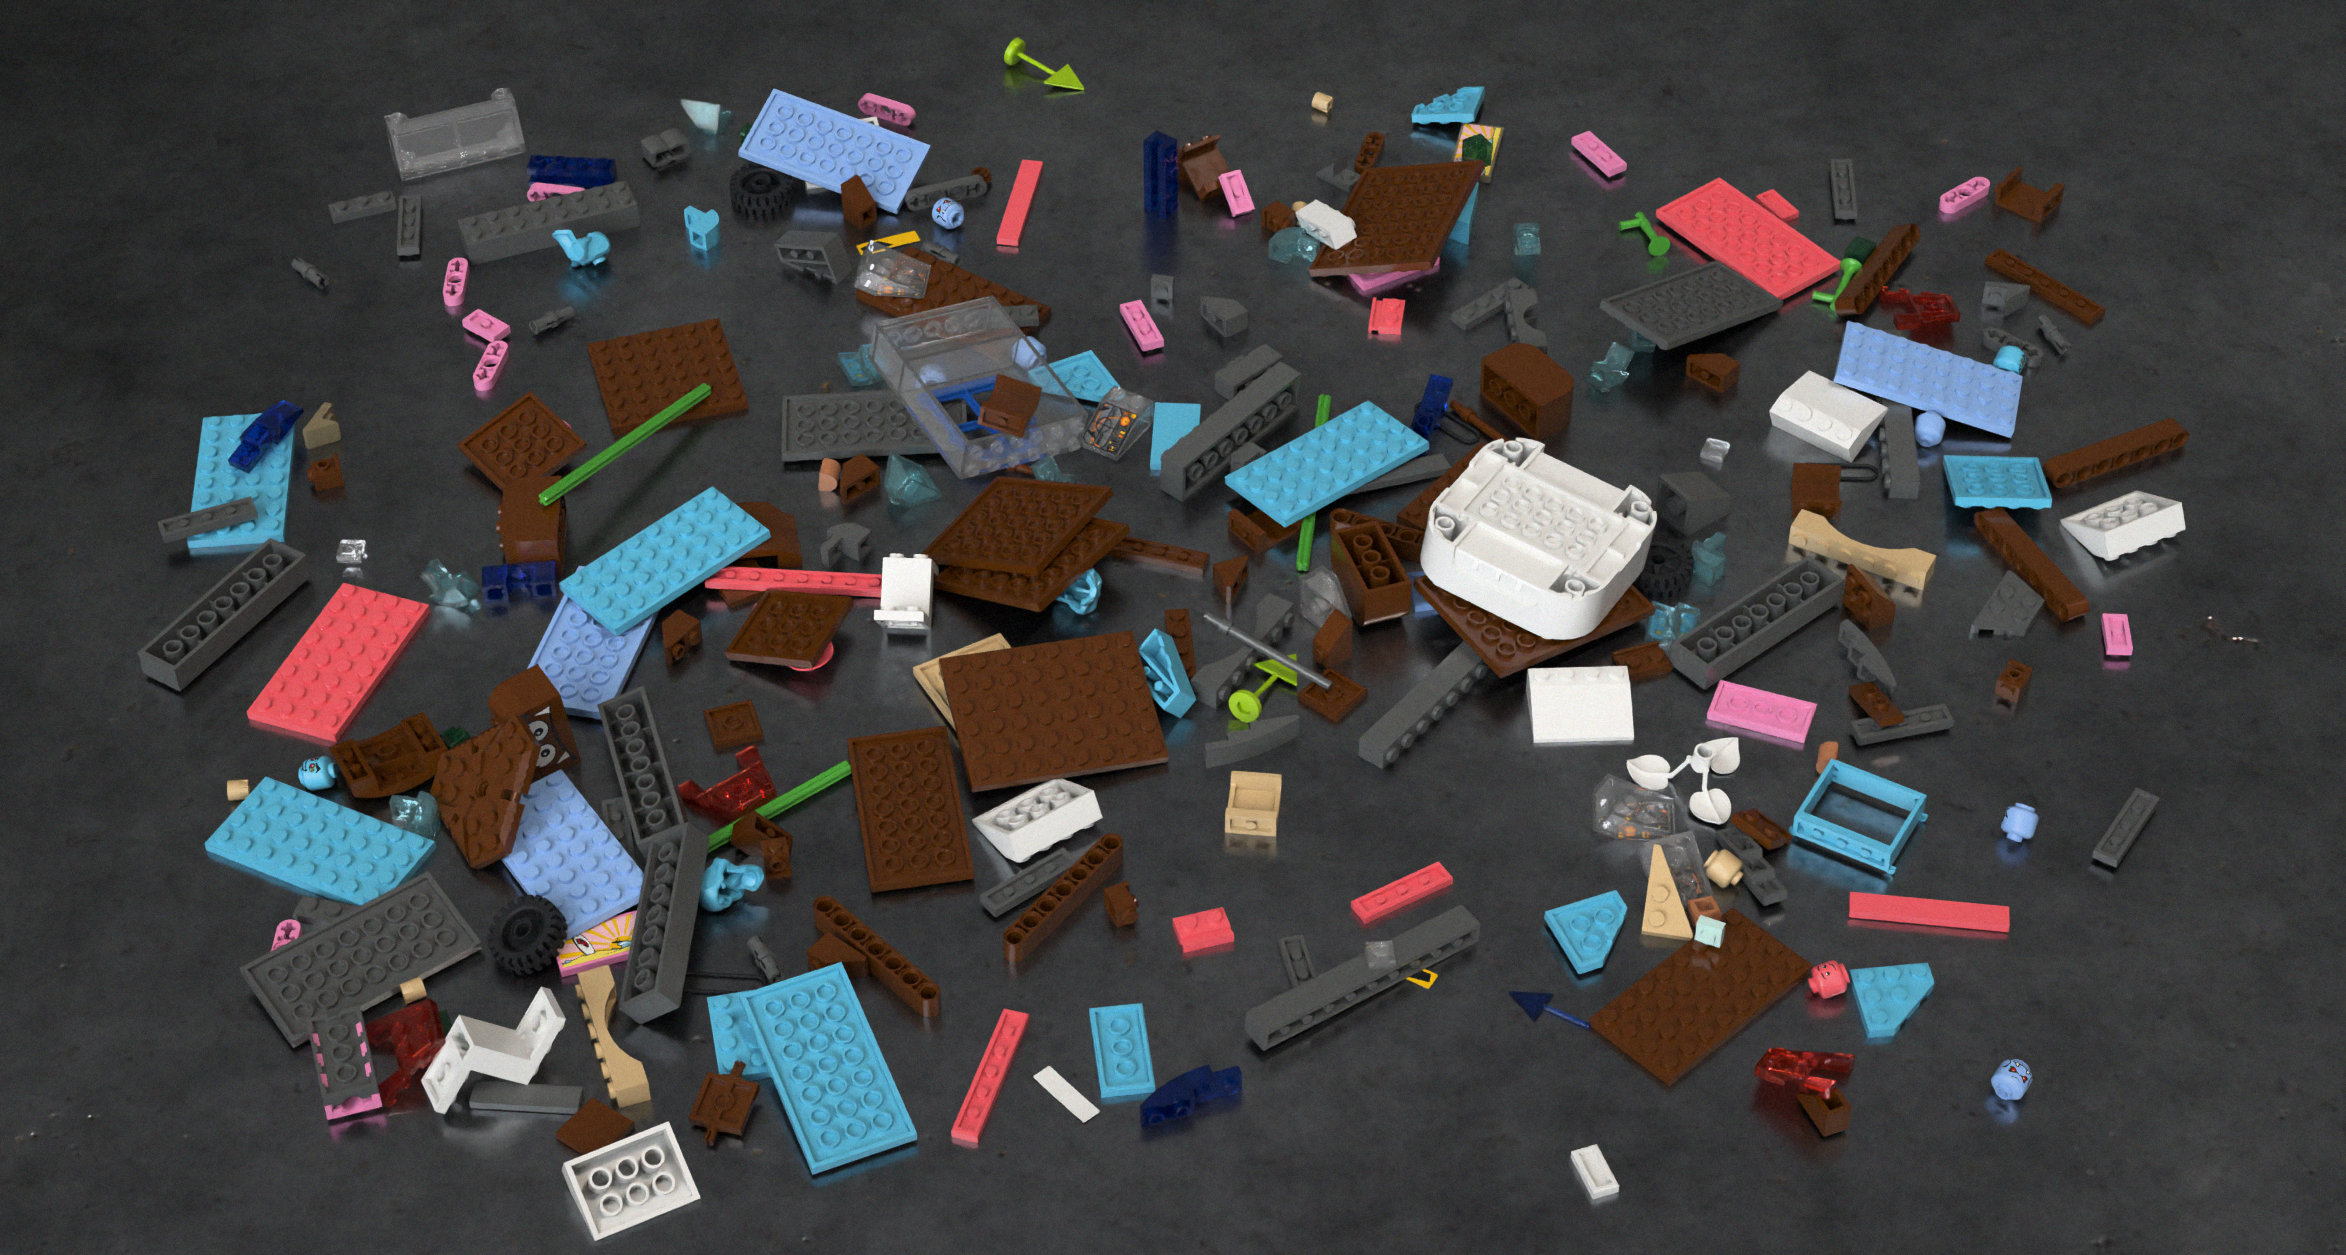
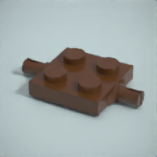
M738 1060L734 1062L730 1074L719 1075L711 1072L706 1074L688 1117L690 1124L707 1128L702 1140L706 1145L708 1143L710 1146L714 1145L718 1132L742 1135L759 1094L760 1086L759 1083L746 1081L741 1077L746 1067V1064L742 1061L740 1063Z

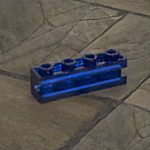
M1156 130L1143 141L1144 211L1153 213L1158 208V217L1166 220L1179 207L1177 139Z
M531 155L527 165V175H531L529 188L533 183H546L581 187L587 190L618 181L615 159Z

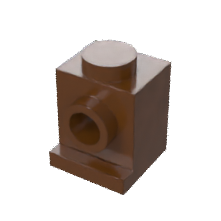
M1275 201L1261 209V227L1264 229L1268 227L1279 235L1284 236L1295 229V211L1281 202Z
M337 453L333 454V458L310 462L311 468L307 469L309 483H315L316 491L344 486Z
M2010 659L2007 667L1997 679L1994 694L2018 703L2030 686L2033 668Z
M786 836L760 841L766 880L792 876Z
M1124 881L1104 889V907L1117 928L1134 923L1139 916L1136 912L1139 905L1135 895H1130L1129 882Z

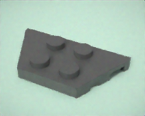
M2008 570L1972 623L1970 632L1978 633L1979 629L1993 630V634L2025 636L2043 609L2045 600L2016 574Z

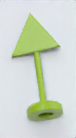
M1018 37L1007 47L1004 55V62L1006 64L1015 65L1022 58L1052 75L1044 81V84L1084 91L1085 88L1069 64L1055 72L1025 55V41Z
M1296 654L1288 655V657L1297 661ZM1274 659L1255 663L1254 666L1272 674V676L1255 693L1245 689L1237 690L1229 699V708L1233 715L1246 723L1257 720L1262 712V705L1258 697L1277 678L1297 686V673Z

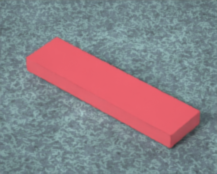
M1438 861L1351 901V908L1366 924L1453 884V877Z

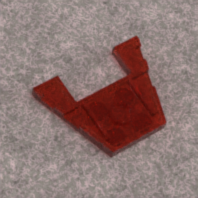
M1883 286L1879 291L1882 302L1907 303L1912 313L1894 314L1893 323L1897 330L1959 322L1960 312L1951 295L1921 291V295L1910 294L1908 289L1899 288V292L1888 291L1886 286Z
M755 744L735 754L737 763L745 769L705 791L692 779L678 786L683 802L733 820L743 817L778 796Z
M430 998L365 1025L368 1042L371 1045L377 1047L390 1036L393 1039L399 1070L378 1085L381 1102L389 1108L397 1101L394 1097L401 1088L406 1090L412 1083L411 1077L418 1068L424 1069L446 1043L437 1003Z
M1774 1047L1768 1049L1755 1065L1754 1076L1783 1086L1786 1085V1082H1791L1799 1085V1091L1809 1093L1810 1089L1820 1092L1819 1097L1830 1099L1835 1092L1836 1081L1814 1077L1820 1068L1849 1073L1855 1065V1055L1795 1051Z

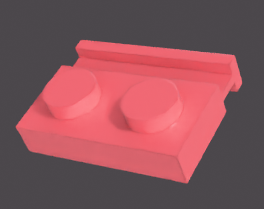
M1373 297L1368 332L1372 333V330H1376L1381 334L1401 335L1405 300L1383 298V301H1379Z
M1223 907L1173 918V927L1179 943L1182 945L1183 953L1234 941V933L1231 930V925Z

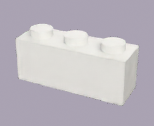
M1314 200L1295 212L1302 231L1335 250L1357 237L1354 230L1356 227L1355 223L1350 217H1346L1338 210H1334L1318 200Z

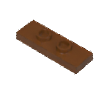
M1873 682L1849 686V694L1880 727L1904 722V714Z

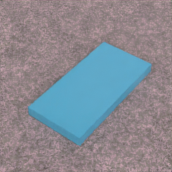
M1155 402L1150 470H1161V455L1163 452L1175 445L1180 438L1189 434L1195 426L1200 425L1201 404Z
M1143 1004L1089 1008L1101 1098L1156 1092Z

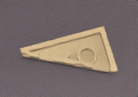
M1654 844L1641 934L1690 941L1693 938V933L1661 845Z

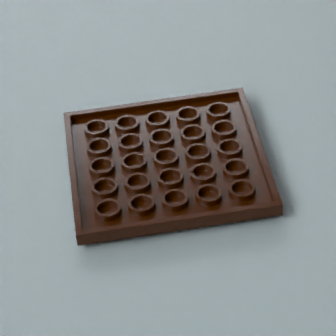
M719 318L587 344L589 357L613 435L633 431L702 383L711 386V394L668 424L748 409V401Z
M997 476L921 554L928 555V558H931L936 565L1022 573L1033 576L1039 575L1081 529L1093 519L1097 512L1106 505L1114 493L1112 487Z
M1093 517L1039 575L1033 576L1030 574L949 565L933 579V586L935 589L1041 612L1071 584L1075 583L1079 577L1090 570L1096 562L1106 556L1113 547L1122 542L1130 533L1128 524Z

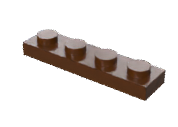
M1189 608L1165 610L1166 633L1173 638L1191 684V679L1196 674Z

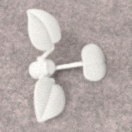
M1737 737L1721 738L1698 744L1694 749L1693 755H1688L1686 760L1671 773H1669L1670 766L1668 762L1657 755H1644L1627 760V769L1633 780L1641 787L1653 791L1665 789L1668 785V778L1671 779L1690 763L1695 772L1703 773V792H1695L1689 801L1692 813L1699 819L1710 823L1724 824L1728 821L1731 814L1730 800L1721 789L1715 788L1708 791L1707 778L1710 766L1713 771L1719 774H1729L1738 768L1740 755Z

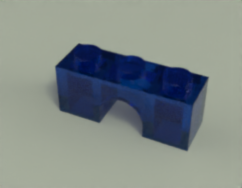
M555 561L482 567V591L485 604L509 602L510 593L517 588L530 589L533 600L558 598V578Z

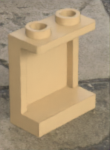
M1245 771L1231 772L1228 808H1226L1225 833L1276 836L1282 794L1281 774Z

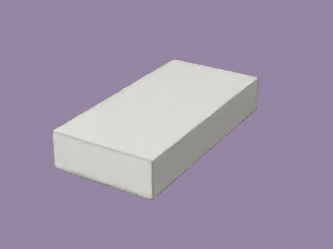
M1597 1144L1571 1151V1159L1592 1199L1619 1192V1185Z

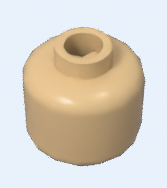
M1726 849L1721 851L1715 850L1704 864L1706 876L1721 888H1726L1730 884L1735 886L1744 875L1741 872L1743 867L1742 861Z

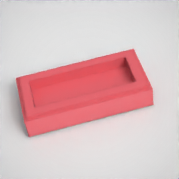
M1774 189L1756 195L1755 202L1786 223L1799 218V211Z

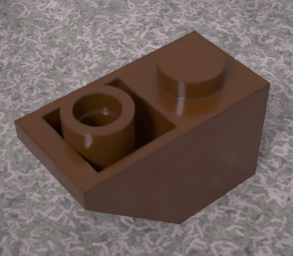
M855 175L841 184L843 218L859 229H863L877 220L876 203L860 176Z
M679 609L662 622L666 664L671 666L702 639L700 621Z
M1821 1085L1797 1093V1098L1824 1137L1849 1128L1852 1107L1838 1087Z

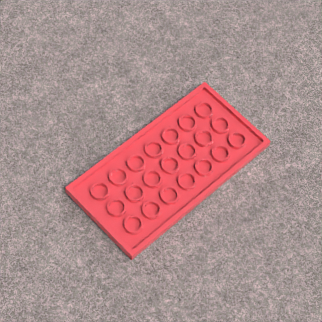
M1720 177L1656 210L1655 217L1715 260H1718L1781 300L1841 269V261Z
M343 583L247 710L248 719L337 742L430 613L429 605Z

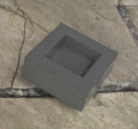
M1153 274L1151 277V296L1173 300L1175 295L1174 277Z

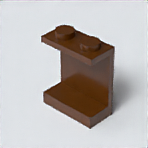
M1219 134L1212 137L1207 135L1195 144L1193 142L1185 144L1177 156L1201 201L1223 193L1224 191L1218 177L1221 174L1231 172L1216 146L1221 138Z
M2019 166L2013 172H2010L2002 183L1999 182L1994 191L1996 195L1994 204L2041 223L2062 203L2065 185L2057 182L2048 192H2044L2021 182L2023 167Z
M997 374L994 390L988 402L983 401L981 405L978 424L1022 438L1039 405L1042 387Z
M1794 462L1791 479L1792 518H1796L1801 509L1824 516L1826 520H1840L1842 500H1839L1841 465Z
M1236 508L1228 512V529L1258 554L1301 530L1302 519L1285 528L1260 509L1248 516H1244Z

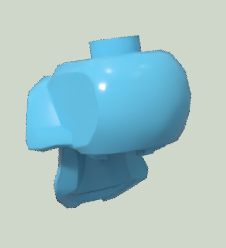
M557 230L552 234V237L559 242L567 257L572 261V268L580 265L586 266L591 263L598 265L606 260L605 256L611 251L609 239L599 231L588 233L587 237L582 239H576L571 230Z
M1090 569L1055 600L1069 604L1076 613L1083 615L1090 613L1096 609L1098 598L1101 595L1102 579L1095 569Z
M716 857L712 865L704 872L699 905L709 912H718L729 907L733 901H737L744 896L745 889L753 892L759 888L764 880L762 868L753 864L734 865L728 859Z

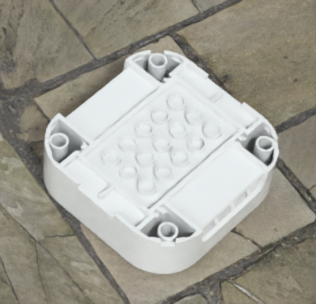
M1517 437L1515 441L1511 440L1505 443L1503 439L1492 441L1475 455L1470 461L1469 467L1451 487H1447L1433 502L1420 554L1421 566L1434 585L1534 634L1540 635L1544 639L1564 640L1585 636L1600 624L1644 569L1657 521V513L1651 508L1652 501L1641 490L1632 485H1629L1623 491L1545 454V444Z

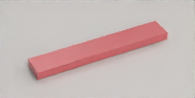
M1022 159L996 238L997 244L1019 245L1041 177L1043 161Z
M1850 892L1849 917L2009 932V906Z
M1003 1009L951 1130L952 1137L978 1143L1030 1021L1029 1014Z

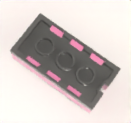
M360 1005L338 1010L339 1015L328 1017V1013L306 1018L327 1120L382 1107Z

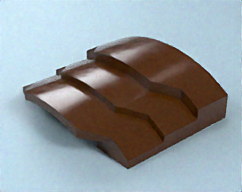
M769 502L735 503L765 526L771 535V538L738 559L776 555L778 569L802 567L800 543L793 515L781 512Z
M425 712L400 720L401 724L379 735L359 741H354L352 738L329 747L354 797L375 798L397 794L425 782L436 774L441 754L448 749Z

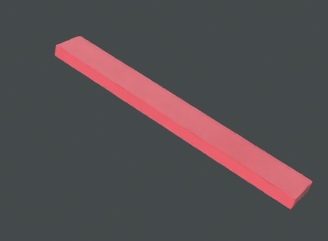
M726 566L705 579V588L752 591L771 589L812 594L881 597L882 575Z

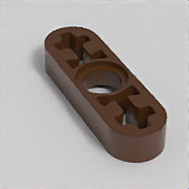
M1370 132L1366 135L1355 159L1354 172L1361 175L1365 168L1376 167L1385 147V136L1382 133Z

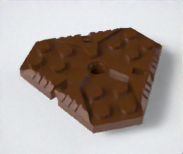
M513 715L481 732L478 737L473 736L469 740L467 739L463 743L448 749L441 754L438 761L429 800L442 818L447 829L451 830L453 839L463 852L471 868L482 869L512 853L525 805L520 804L522 794L528 795L541 750L540 743L521 716Z

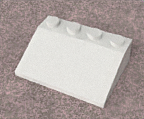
M1809 370L1779 396L1769 412L1773 426L1852 463L1888 412V407Z
M2137 490L2060 520L2061 525L2093 555L2108 561L2118 559L2119 555L2124 553L2136 552L2139 547L2144 545L2156 544L2159 539L2174 537L2177 535V532L2186 529L2182 502Z
M1627 666L1528 669L1526 692L1534 743L1634 740L1631 689Z
M1061 778L1046 781L972 819V822L1006 858L1015 862H1024L1029 860L1031 855L1036 852L1050 849L1055 842L1071 838L1076 831L1092 827L1095 821L1103 817L1094 790Z
M669 1121L563 1163L562 1172L572 1197L595 1242L700 1199Z

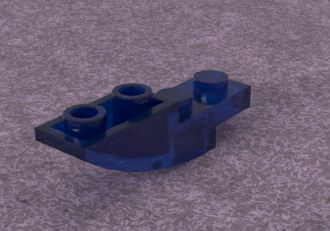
M1435 374L1430 375L1419 410H1416L1410 426L1412 431L1429 442V450L1448 407L1447 401L1454 383L1452 378ZM1429 450L1419 454L1418 456L1426 457Z
M283 400L263 412L239 437L241 444L228 459L229 464L249 474L273 443L278 445L304 412L303 408Z
M1208 1064L1168 1081L1140 1105L1141 1127L1157 1125L1167 1120L1185 1117L1194 1113V1104L1207 1102L1214 1098L1242 1091V1072L1239 1065L1212 1072Z

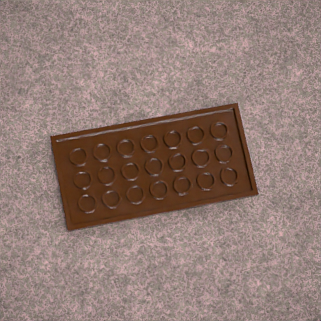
M908 246L856 291L857 299L998 362L1014 349V344L1017 340L1027 337L1038 326L949 331L948 310L1037 305L1039 325L1052 314L1051 307L960 267H953L952 264L940 259L937 260L934 256L911 246ZM885 268L888 270L891 268H906L904 271L907 272L904 273L903 277H909L907 273L914 272V270L909 269H923L916 270L922 278H925L923 276L927 273L922 297L877 294L881 270ZM892 269L901 271H890L885 274L886 271H882L881 281L884 284H888L890 279L882 280V277L895 276L897 274L899 276L895 277V279L893 278L889 284L900 285V277H902L900 274L903 273L899 272H903V269ZM911 273L910 276L914 278H910L909 281H907L909 278H903L901 285L920 286L923 282H919L922 279H918L917 282V277Z
M947 726L847 738L871 893L975 879Z
M1733 907L1721 916V920H1718L1726 923L1724 939L1720 948L1697 941L1693 937L1589 1019V1026L1668 1086L1675 1083L1811 974L1813 968L1811 963Z

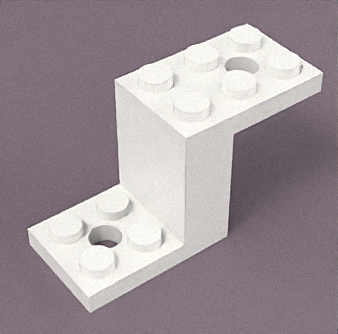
M892 553L889 554V557H883L881 610H874V620L882 628L931 629L933 577L939 575V567L931 558H928V555L914 554V558H906L904 554Z
M540 987L516 1030L463 1015L457 1017L421 1080L435 1112L443 1114L447 1112L449 1106L455 1102L462 1084L467 1081L470 1070L528 1085L532 1076L537 1073L545 1054L550 1051L552 1042L558 1032L563 1029L566 1020L551 989Z

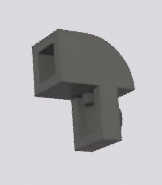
M840 523L827 529V541L820 547L822 565L831 568L843 555L860 561L873 548L872 530L855 523Z

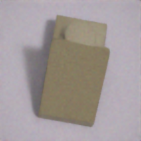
M324 402L302 430L306 448L312 449L341 439L333 404Z

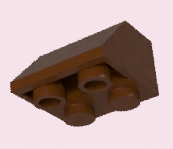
M1854 564L1848 565L1844 594L1842 595L1844 605L1854 613L1857 620L1868 631L1893 623L1896 610L1894 601L1869 573Z

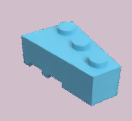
M1479 182L1476 183L1448 237L1449 239L1468 245L1478 204Z
M1155 628L1138 648L1151 696L1163 710L1181 718L1196 701V697L1172 636Z

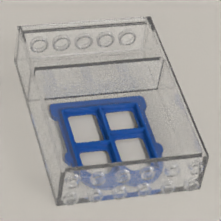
M994 296L874 323L868 354L869 361L960 480L1081 448L1088 413ZM997 374L1042 387L1039 405L1022 438L979 425L978 420L956 425L940 403L958 398L964 399L979 418L981 406L974 399L973 395L994 390ZM979 429H987L991 434L973 440H968L964 433Z

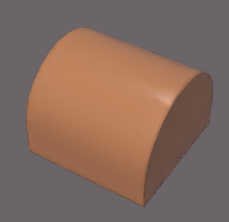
M829 458L823 459L819 473L818 489L820 491H833L837 487L841 466L837 461Z
M1824 742L1819 746L1816 770L1820 775L1831 758L1839 761L1838 742Z
M1712 895L1687 901V912L1693 927H1696L1700 915L1721 920L1722 912Z

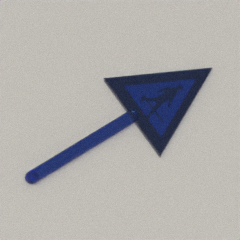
M1509 991V994L1535 1022L1542 1011L1546 1010L1585 1028L1591 1027L1589 1023L1548 1006L1547 1004L1554 996L1553 993Z

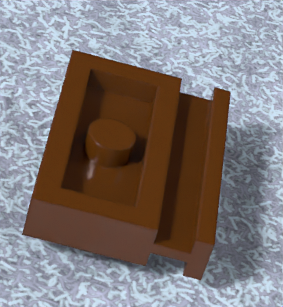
M1658 641L1612 652V661L1616 662V666H1627L1630 682L1672 670V663L1664 650L1659 647Z
M1756 808L1736 812L1730 820L1731 823L1768 850L1781 847L1784 843L1789 845L1793 838L1792 834Z

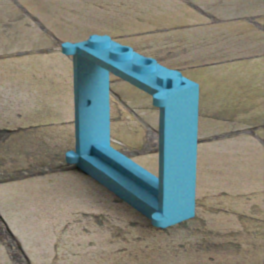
M1831 758L1794 816L1793 826H1790L1789 833L1884 870L1892 875L1897 868L1892 866L1918 821L1925 822L1928 818V814L1924 813L1927 795ZM1832 781L1911 812L1890 846L1811 815L1814 807Z

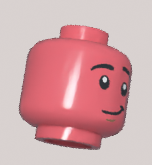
M1835 960L1814 966L1811 970L1812 977L1808 978L1813 994L1818 992L1823 999L1844 993L1847 990V984L1850 983L1843 963L1838 964Z

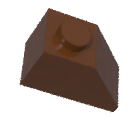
M1723 353L1691 354L1687 357L1686 375L1723 394L1739 380L1741 363Z
M862 453L843 463L840 481V495L843 505L848 504L881 484L879 466Z
M1333 610L1313 639V657L1326 668H1333L1351 658L1353 622L1340 610Z
M752 810L733 824L730 843L749 856H762L760 841L786 836L790 855L792 835Z
M829 932L806 950L808 968L811 972L842 962L849 979L866 978L869 975L867 957Z

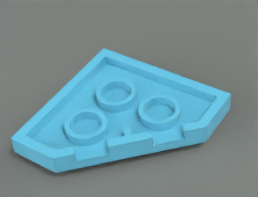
M1485 86L1463 87L1457 89V93L1450 97L1448 94L1434 98L1433 102L1426 106L1423 103L1416 105L1411 115L1412 123L1428 124L1430 122H1440L1441 124H1448L1450 122L1470 123L1475 121L1485 96Z
M1092 350L1030 370L1031 379L1038 387H1042L1041 391L1101 403L1122 396V388Z
M1617 890L1545 911L1544 919L1577 973L1581 974L1603 967L1627 916L1628 908Z
M1928 962L1849 970L1848 977L1867 1038L1894 1036L1905 1019H1909L1919 1007L1923 998L1932 992L1935 982Z

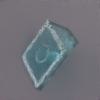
M681 99V105L695 125L704 130V134L716 136V132L724 133L733 116V111L719 104Z
M894 452L889 454L884 488L889 494L888 499L892 503L910 508L942 496L924 466Z

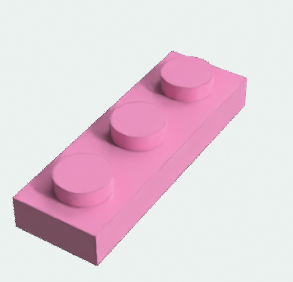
M1590 131L1572 137L1571 144L1608 177L1626 170L1627 163Z
M1141 300L1120 304V313L1142 351L1164 347V339Z

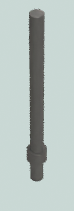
M1209 611L1204 614L1203 620L1217 627L1218 631L1224 635H1231L1326 690H1330L1333 682L1235 627L1234 623L1226 618L1221 619Z

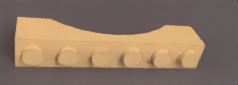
M1801 509L1790 528L1789 544L1849 565L1854 564L1860 569L1920 590H1924L1934 573L1936 555L1916 548L1885 549L1859 543L1837 531L1824 516Z
M609 965L577 973L579 984L574 985L578 1001H584V1004H581L584 1019H590L591 1022L587 1024L590 1038H596L597 1043H594L597 1059L603 1058L604 1061L600 1063L604 1079L609 1078L610 1080L607 1083L610 1098H616L619 1108L651 1100L649 1084L642 1062L630 1057L621 1050L608 1032L609 1019L618 1002L615 982Z

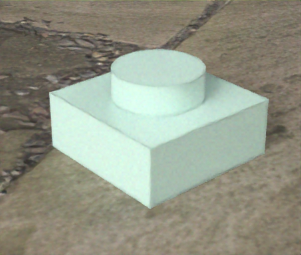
M1700 915L1696 925L1695 940L1720 948L1724 939L1726 923Z

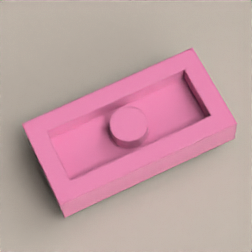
M1240 169L1221 174L1218 177L1233 217L1255 210Z
M480 309L475 310L462 319L463 327L490 342L500 341L511 333L509 325Z
M2102 613L2101 624L2106 655H2132L2133 646L2127 614Z

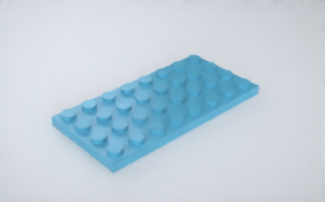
M1368 400L1225 476V484L1286 528L1429 450V442Z
M296 411L203 418L191 512L251 496L258 518L187 537L188 548L265 543L269 538L278 542H285L297 426Z
M712 486L559 583L560 590L617 637L771 538L770 531Z
M265 777L205 842L206 850L333 901L354 906H361L408 882L436 849L435 841L269 777Z
M842 962L739 995L743 1010L812 1175L917 1140V1132Z

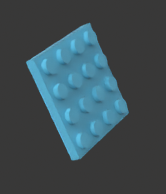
M1944 455L1943 466L1955 506L1970 508L1972 506L1995 508L1998 506L2010 509L2031 507L2037 510L2051 508L2052 497L2038 457Z
M753 990L707 997L719 1075L730 1074L734 1062L738 1060L739 1063L742 1061L746 1064L741 1075L744 1080L754 1081L772 1078L740 1002V994Z

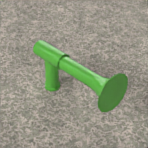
M1637 212L1635 219L1619 221L1621 231L1641 226L1651 240L1648 247L1651 255L1661 256L1669 250V239L1664 236H1657L1643 212Z
M1853 258L1843 259L1840 263V268L1844 274L1835 294L1814 290L1812 300L1831 303L1830 309L1836 311L1835 301L1848 285L1852 276H1855L1862 267L1861 263Z

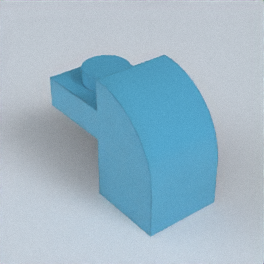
M692 206L684 209L685 224L689 228L690 243L705 251L710 250L721 239L718 214L713 209L707 213Z

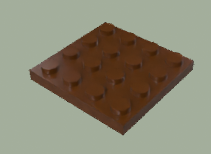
M531 391L457 444L459 450L503 492L511 482L517 479L553 475L588 449L586 442Z
M767 589L725 651L727 660L813 669L854 606L852 597Z

